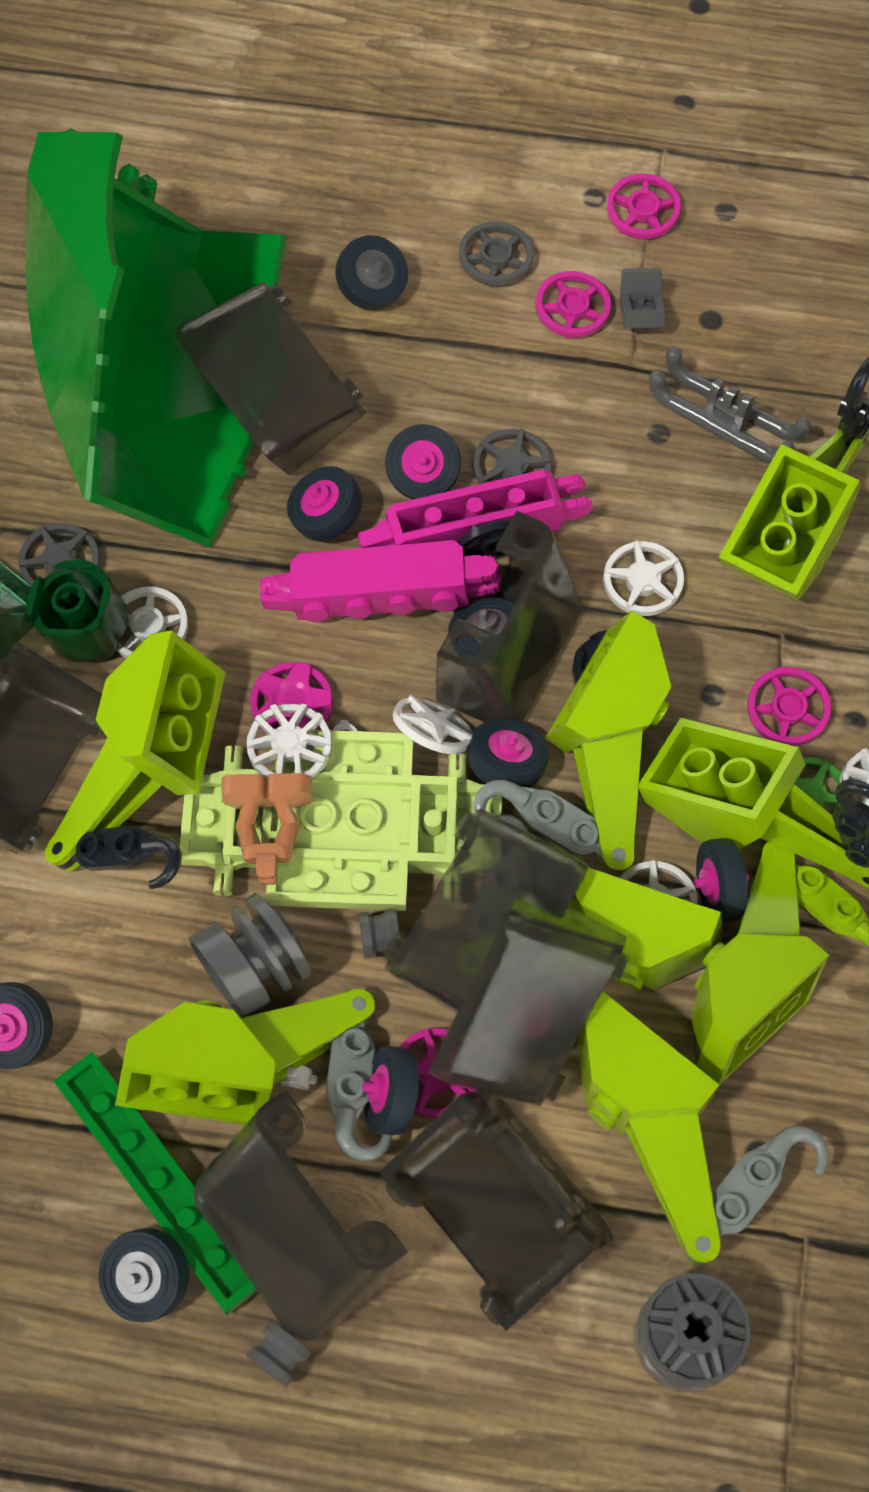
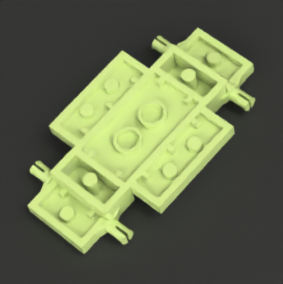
M314 730L311 734L324 737L322 730ZM330 730L332 738L330 758L320 773L312 778L311 803L302 807L292 808L300 827L291 859L287 863H277V883L267 885L266 902L270 906L370 910L395 908L398 911H406L408 873L436 874L445 877L443 902L451 904L452 887H455L454 905L463 903V878L473 875L486 876L490 868L500 860L501 827L491 830L485 838L478 836L482 825L475 816L474 801L477 792L485 784L466 780L467 756L459 754V770H456V754L448 756V776L412 775L413 740L404 733ZM232 745L225 747L224 771L203 775L199 793L184 795L180 837L181 865L208 866L215 869L213 894L217 896H222V887L225 896L232 895L234 870L244 867L256 868V864L246 863L243 860L236 830V823L241 809L226 806L222 802V777L234 774H259L254 769H242L244 749L240 746H235V753L233 752ZM309 745L307 750L322 755L324 747ZM300 759L301 773L311 769L315 763ZM276 760L275 770H269V771L276 773V771H277V760ZM295 762L284 763L283 773H296ZM502 796L492 797L486 804L488 818L490 819L501 814ZM258 807L254 827L261 843H274L281 828L275 807Z

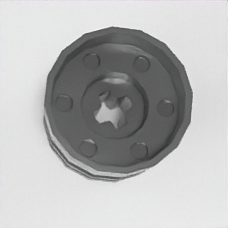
M257 893L246 899L247 908L254 920L251 921L239 907L235 906L230 910L232 922L237 930L232 935L219 923L213 921L188 938L203 968L240 1018L252 1016L270 1004L268 992L263 984L267 979H270L284 992L292 989V984L284 967L301 982L311 975V969L304 957L302 945L284 917L278 911L272 909Z
M683 1273L665 1281L641 1308L634 1326L635 1351L643 1369L659 1385L676 1392H701L729 1377L744 1361L751 1341L750 1317L741 1297L724 1281L705 1273ZM688 1321L691 1324L700 1321L704 1325L705 1330L700 1335L704 1343L698 1337H694L691 1340L685 1337L684 1331L689 1326Z

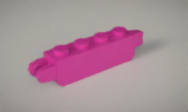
M539 470L393 504L386 510V520L378 522L375 528L358 533L359 548L450 540L458 542L464 534L472 530L473 525L481 526L499 520L513 519L516 516H521V519L534 523L537 535L561 530L562 522L586 516L594 508L589 497L585 496L561 501V498L569 497L570 495L574 496L582 492L584 487H586L581 475L576 474L554 479L551 472Z
M450 540L299 553L290 561V572L261 578L260 599L264 609L293 610L298 620L321 622L327 618L343 616L361 619L371 614L380 613L407 615L413 611L429 609L447 612L455 610L457 607L469 606V597L495 594L496 591H499L502 579L498 574L500 568L495 557H491V555L486 556V554L483 557L481 555L465 556L463 547L456 541Z

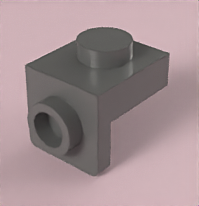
M625 268L621 271L619 307L623 328H631L636 331L664 328L665 310L661 297L662 271L660 268Z

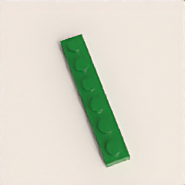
M93 1051L53 1080L164 1232L180 1245L189 1266L226 1316L267 1284L135 1108L115 1106L119 1086Z

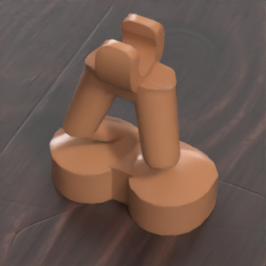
M302 773L270 774L268 777H264L261 774L224 776L221 779L222 802L226 806L241 809L236 823V830L243 860L246 863L256 864L259 884L274 885L277 883V863H287L291 859L300 827L292 808L302 807L311 803L312 777ZM258 807H275L281 828L274 843H261L254 827Z

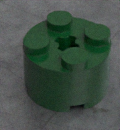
M82 559L59 562L52 566L55 571L44 579L39 576L29 590L26 610L33 626L59 657L76 662L112 656L117 651L119 641L126 631L128 608L108 576L94 563Z

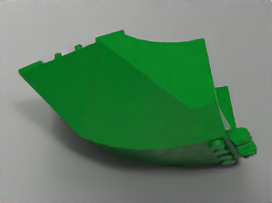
M72 128L65 132H38L27 171L25 268L27 307L32 345L42 389L51 418L83 498L96 505L210 548L231 505L226 499L237 477H244L247 471L243 464L254 440L261 441L265 433L261 429L263 421L271 405H278L281 399L291 363V358L284 354L278 315L281 263L287 237L282 234L202 230L154 202L155 191L158 185L157 180L148 174L140 177V170L130 163L122 166L117 174L118 177L115 179L116 166L123 136L117 132H77Z

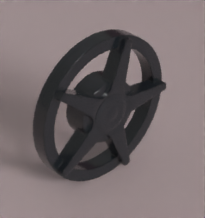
M516 516L513 519L499 520L481 526L473 525L472 530L464 534L457 543L463 547L465 556L481 555L483 557L486 554V556L491 555V557H495L496 560L511 556L529 547L536 540L537 532L534 523L521 519V516ZM478 548H481V550H482V551H472V550L478 549Z

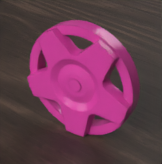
M302 662L279 664L263 672L256 680L250 697V707L254 720L258 714L261 715L274 704L276 706L282 704H306L308 708L315 712L323 711L322 715L326 723H328L333 710V696L328 681L318 670ZM289 673L288 676L284 679L277 677L279 675ZM311 678H313L322 687V689L310 687ZM260 693H262L268 701L258 710V699ZM283 713V716L289 722L295 713ZM304 715L298 726L301 729L310 722V718ZM275 716L266 721L271 727L279 724Z

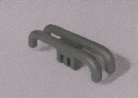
M672 347L667 351L666 366L670 374L678 382L707 398L705 409L703 410L673 393L667 387L665 374L662 371L654 370L649 376V388L653 396L664 407L769 464L778 448L771 447L743 432L741 429L747 421L779 438L788 440L781 444L795 450V446L790 441L804 439L812 428L811 421L806 417L799 418L795 425L786 423L753 405V396L746 393L743 398L738 397L740 389L732 385L728 391L725 390L724 380L717 377L712 383L692 372L684 365L682 351L677 347Z

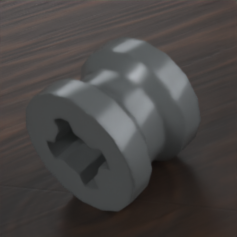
M395 908L386 909L381 915H371L369 912L358 913L364 959L374 958L378 952L385 951L391 955L402 954Z
M271 1322L265 1330V1340L260 1346L252 1347L246 1356L271 1377L287 1387L293 1379L292 1370L297 1363L305 1362L311 1352L293 1336Z

